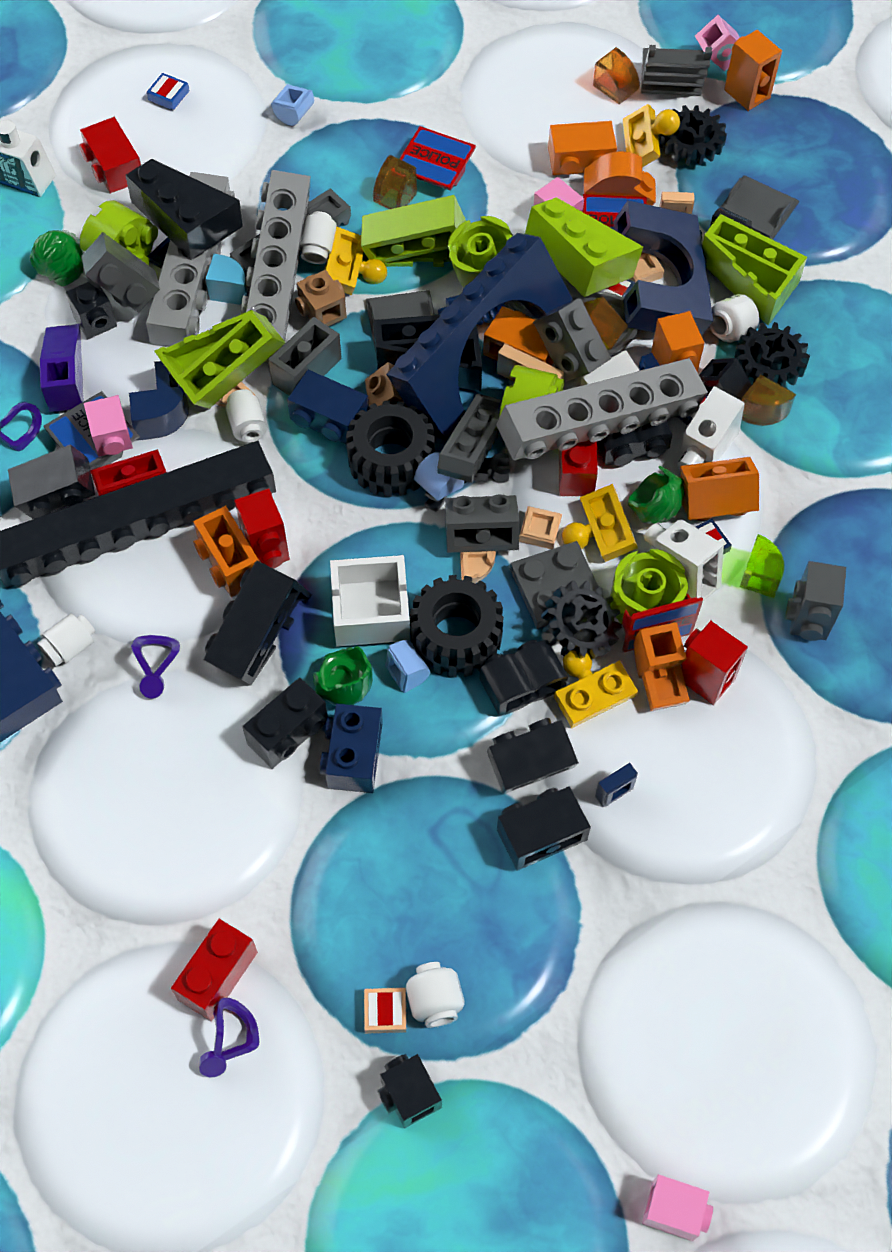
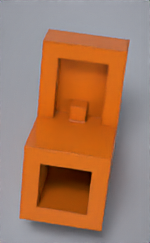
M624 151L608 153L599 157L584 169V194L647 197V205L652 206L656 203L655 179L650 173L642 170V157L637 154Z
M677 622L641 629L635 636L634 654L638 677L643 679L650 710L656 711L687 704L690 699L681 669V664L687 658Z

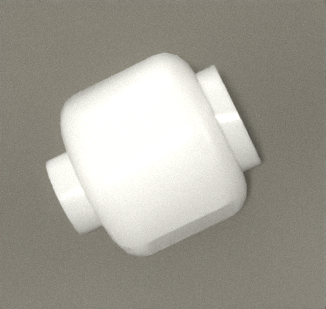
M736 294L717 302L712 307L713 322L710 325V329L723 342L731 343L737 341L741 335H747L749 327L755 330L758 327V309L755 303L746 295Z
M429 962L416 968L417 974L411 977L406 984L412 1016L419 1022H425L427 1028L440 1027L458 1019L457 1013L465 1005L457 973L451 968H441L439 962Z

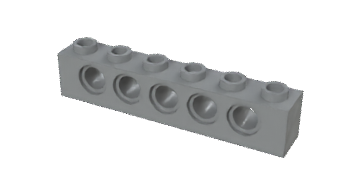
M272 170L270 182H264L262 187L261 202L266 204L265 210H258L256 230H261L259 239L253 238L251 258L256 260L254 267H248L246 287L251 288L249 296L243 295L241 314L253 310L265 316L285 341L300 256L299 248L302 229L310 197L311 176ZM280 208H285V209H288V210L282 211V210H278V209H280ZM274 236H281V237H283V238H281V239H275V238H273V237H274ZM276 264L278 267L272 268L267 265ZM263 293H272V294H274V295H273V296H270V297H266V296H263L262 294H263Z
M190 172V177L235 197L234 191H230L228 177ZM170 240L158 280L160 290L153 297L146 321L150 344L169 347L183 341L185 337L199 334L200 318L198 316L200 310L205 311L207 305L206 276L213 254H221V241L191 260Z
M688 358L505 405L496 425L513 461L525 457L535 459L545 452L554 449L564 451L572 448L577 443L588 440L590 442H597L613 433L621 432V434H627L639 426L647 424L656 426L676 416H681L682 418L689 417L699 410V405L708 391L692 361Z

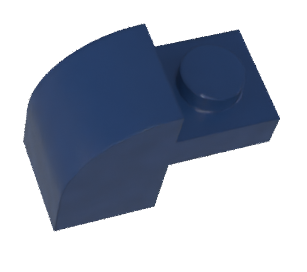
M154 361L157 389L129 393L132 426L140 436L137 441L161 438L174 433L184 424L189 414L186 393L162 361Z

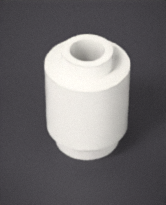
M316 211L311 215H307L304 219L299 249L301 251V258L307 262L323 264L332 252L337 224L331 219L329 214Z
M247 389L234 391L228 396L226 412L234 437L244 442L259 440L267 430L259 399L253 395L252 391Z
M70 613L42 634L43 639L37 645L47 659L56 667L61 662L68 663L94 643L91 635L95 633V630L82 614L76 617Z

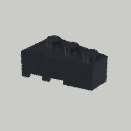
M150 159L126 174L131 203L191 260L243 227L239 199L163 163Z
M440 315L374 320L377 370L387 362L395 365L397 359L415 344L420 334L427 330ZM476 324L462 352L458 386L460 388L481 391L482 360Z
M257 560L253 567L248 568L243 574L240 582L241 590L235 601H230L226 606L222 617L224 621L219 631L214 633L207 641L205 646L206 655L203 659L250 685L253 684L275 651L276 646L273 643L281 628L289 630L294 623V619L289 616L299 601L307 603L312 596L295 579Z

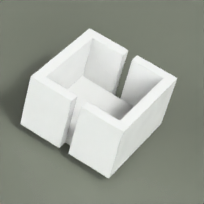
M404 555L330 560L336 646L410 640Z

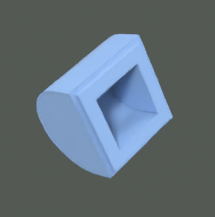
M287 84L273 100L271 106L274 114L281 122L294 126L314 104V95L312 90Z
M434 452L420 463L415 472L414 480L438 501L463 488L464 481L438 474L437 466L440 453Z
M402 640L389 646L385 666L401 691L406 693L422 684L428 678L430 670L410 640Z

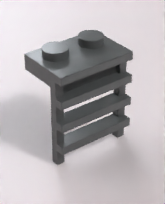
M649 45V48H643L641 93L701 96L702 87H704V81L707 77V69L710 67L712 47H706L705 52L703 50L656 48V45Z

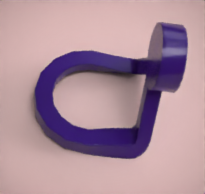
M27 402L18 403L0 420L1 429L22 410H29L32 415L30 429L18 440L13 441L0 431V440L15 451H22L40 431L42 416L36 405Z
M139 636L134 639L131 645L132 651L145 673L139 688L145 697L150 699L157 698L163 693L165 686L161 674L179 653L180 643L178 640L167 636ZM146 644L169 646L171 651L153 673L142 653V646Z
M229 997L222 998L214 1006L213 1015L216 1025L214 1051L204 1053L199 1059L200 1073L209 1078L220 1076L225 1072L227 1067L226 1060L252 1052L258 1048L260 1043L257 1022L252 1013L242 1003ZM223 1009H228L235 1012L245 1023L247 1029L246 1043L222 1051L224 1037Z

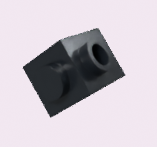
M86 282L66 291L73 317L77 324H80V329L87 340L117 327L110 300L102 288L98 289L89 282Z
M407 1054L398 1056L384 1066L386 1071L380 1074L383 1087L378 1089L377 1092L388 1114L394 1110L396 1111L404 1129L442 1108V1099L418 1054L411 1058H408Z

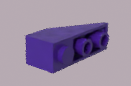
M80 324L46 327L40 355V388L49 412L71 410L84 402Z

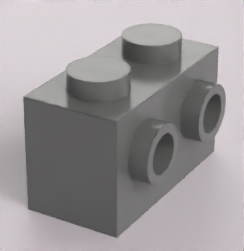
M104 232L100 234L82 255L87 281L98 289L104 288L110 292L114 300L123 307L129 306L139 313L160 290L156 271Z
M581 298L556 307L533 322L554 365L564 372V383L591 373L611 359Z
M313 317L268 359L272 384L290 396L308 369L325 376L342 359L340 334Z
M498 494L483 497L459 496L456 498H445L447 553L519 550L520 520L516 495L506 496Z
M813 561L808 562L801 580H797L795 583L793 598H789L785 619L791 620L790 634L801 636L803 639L810 641L827 640L843 608L846 567Z

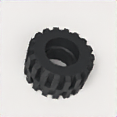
M390 400L382 401L380 406L373 403L368 406L367 412L361 410L357 413V420H351L349 431H347L346 435L351 475L354 479H358V484L363 489L369 486L370 493L377 495L381 491L384 492V497H392V493L398 492L399 496L407 495V489L415 491L420 488V485L414 480L415 472L420 463L428 455L435 452V436L432 423L428 424V417L424 413L418 414V408L413 405L407 408L405 407V402L397 401V404H390ZM389 443L406 447L404 451L396 454H384L375 450L379 446Z
M449 575L448 581H443L441 577L433 580V587L426 584L421 589V596L416 595L413 600V608L410 610L411 643H413V646L427 667L432 664L433 672L441 675L444 670L449 672V677L457 678V672H463L465 677L472 675L474 668H477L480 672L484 662L491 656L496 655L497 650H500L504 620L502 604L497 602V594L493 589L486 591V584L479 581L475 584L470 576H464V580H458L457 575ZM450 617H463L474 623L476 628L466 635L453 636L442 632L437 625Z

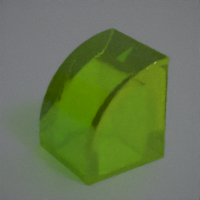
M758 534L739 587L774 598L783 577L784 560L777 546L766 537Z

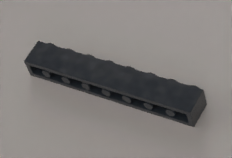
M255 441L1 530L0 578L6 589L12 586L25 585L37 577L61 572L66 567L76 563L94 560L100 555L118 548H128L135 542L152 536H162L169 530L185 524H194L193 521L224 506L231 511L236 507L235 499L268 488L271 494L276 492L272 469L259 441Z

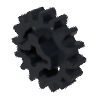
M683 105L681 112L672 109L680 118V126L672 135H658L660 138L659 147H665V155L673 153L675 155V162L683 158L686 165H690L691 160H696L698 165H702L704 158L712 162L715 154L720 155L722 153L727 133H725L726 124L719 123V115L710 116L711 109L709 108L701 112L699 111V105H695L693 110H689L686 105Z
M774 322L772 328H767L764 323H760L758 331L749 327L747 335L740 336L734 358L738 359L747 377L754 378L753 386L756 387L762 382L765 383L766 390H770L772 384H777L780 390H784L786 381L794 386L798 377L802 378L804 376L810 354L806 353L808 343H799L802 336L800 333L792 336L789 334L790 326L780 330L778 323Z
M571 581L566 587L560 586L545 602V606L548 609L541 614V618L549 621V624L543 629V632L553 634L554 638L549 644L551 646L560 644L563 657L570 651L575 650L578 658L585 657L588 652L593 661L599 655L602 657L609 652L611 646L618 642L619 637L615 633L622 628V624L614 621V618L620 614V610L610 608L609 605L614 599L612 596L604 599L601 596L602 587L599 586L595 591H591L588 581H585L579 587L575 581ZM587 617V620L584 623L582 622L580 625H576V623L579 620H582L583 618Z

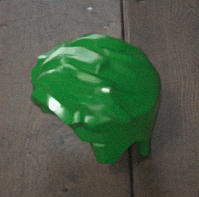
M52 230L40 235L35 240L29 260L38 274L46 276L50 281L64 287L77 280L83 273L82 255L84 252L80 248V239L74 233L66 230Z
M659 466L658 468L664 472V475L654 472L647 476L629 497L628 506L643 523L659 524L668 522L681 509L682 499L685 495L683 478H679L671 471Z
M359 646L343 648L325 655L322 664L319 666V671L313 674L315 692L323 700L334 706L336 704L354 705L361 702L370 691L373 682L372 666Z

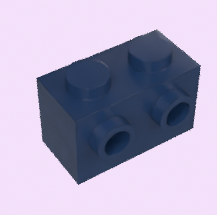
M309 369L287 399L289 416L295 424L302 428H311L322 433L331 441H340L344 444H347L346 435L347 431H349L351 420H357V413L361 410L367 412L369 406L368 395Z
M336 704L334 717H327L325 739L330 740L329 752H322L320 775H326L328 789L374 793L383 726L382 708Z

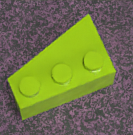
M455 195L363 215L361 247L369 260L379 259L386 267H413V262H433V267H444V262H451L448 249L450 236L466 219Z
M557 197L531 207L525 234L541 237L558 272L584 297L634 276L643 246Z
M722 214L719 215L705 233L702 243L703 255L706 257L705 268L734 295L741 294L749 297L758 309L759 318L767 325L771 323L799 284L807 260V256Z
M250 310L216 324L210 330L197 335H190L183 338L181 342L169 347H161L154 350V352L193 404L210 409L281 348L285 341L265 316Z

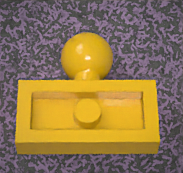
M646 104L623 118L626 152L641 156L642 167L660 158L658 135L668 136L678 130L680 126L678 114L673 110L666 109L656 116L655 110L649 104Z
M336 227L332 252L327 257L324 270L329 273L334 281L338 280L344 292L352 295L356 287L359 273L362 274L363 279L367 283L379 284L383 282L387 277V267L379 259H370L366 262L362 260L364 250L361 247V235Z
M613 484L580 497L589 524L584 525L578 522L568 524L562 532L564 545L577 541L580 548L583 549L588 545L590 538L595 537L605 562L638 549Z
M572 650L563 657V668L570 676L578 677L579 680L556 691L553 697L572 729L636 697L638 690L620 660L592 674V660L588 652L585 657L578 658L576 651Z

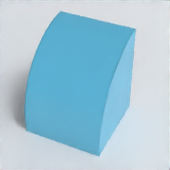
M213 254L206 276L209 299L241 305L243 295L248 296L243 268L237 261L228 256Z

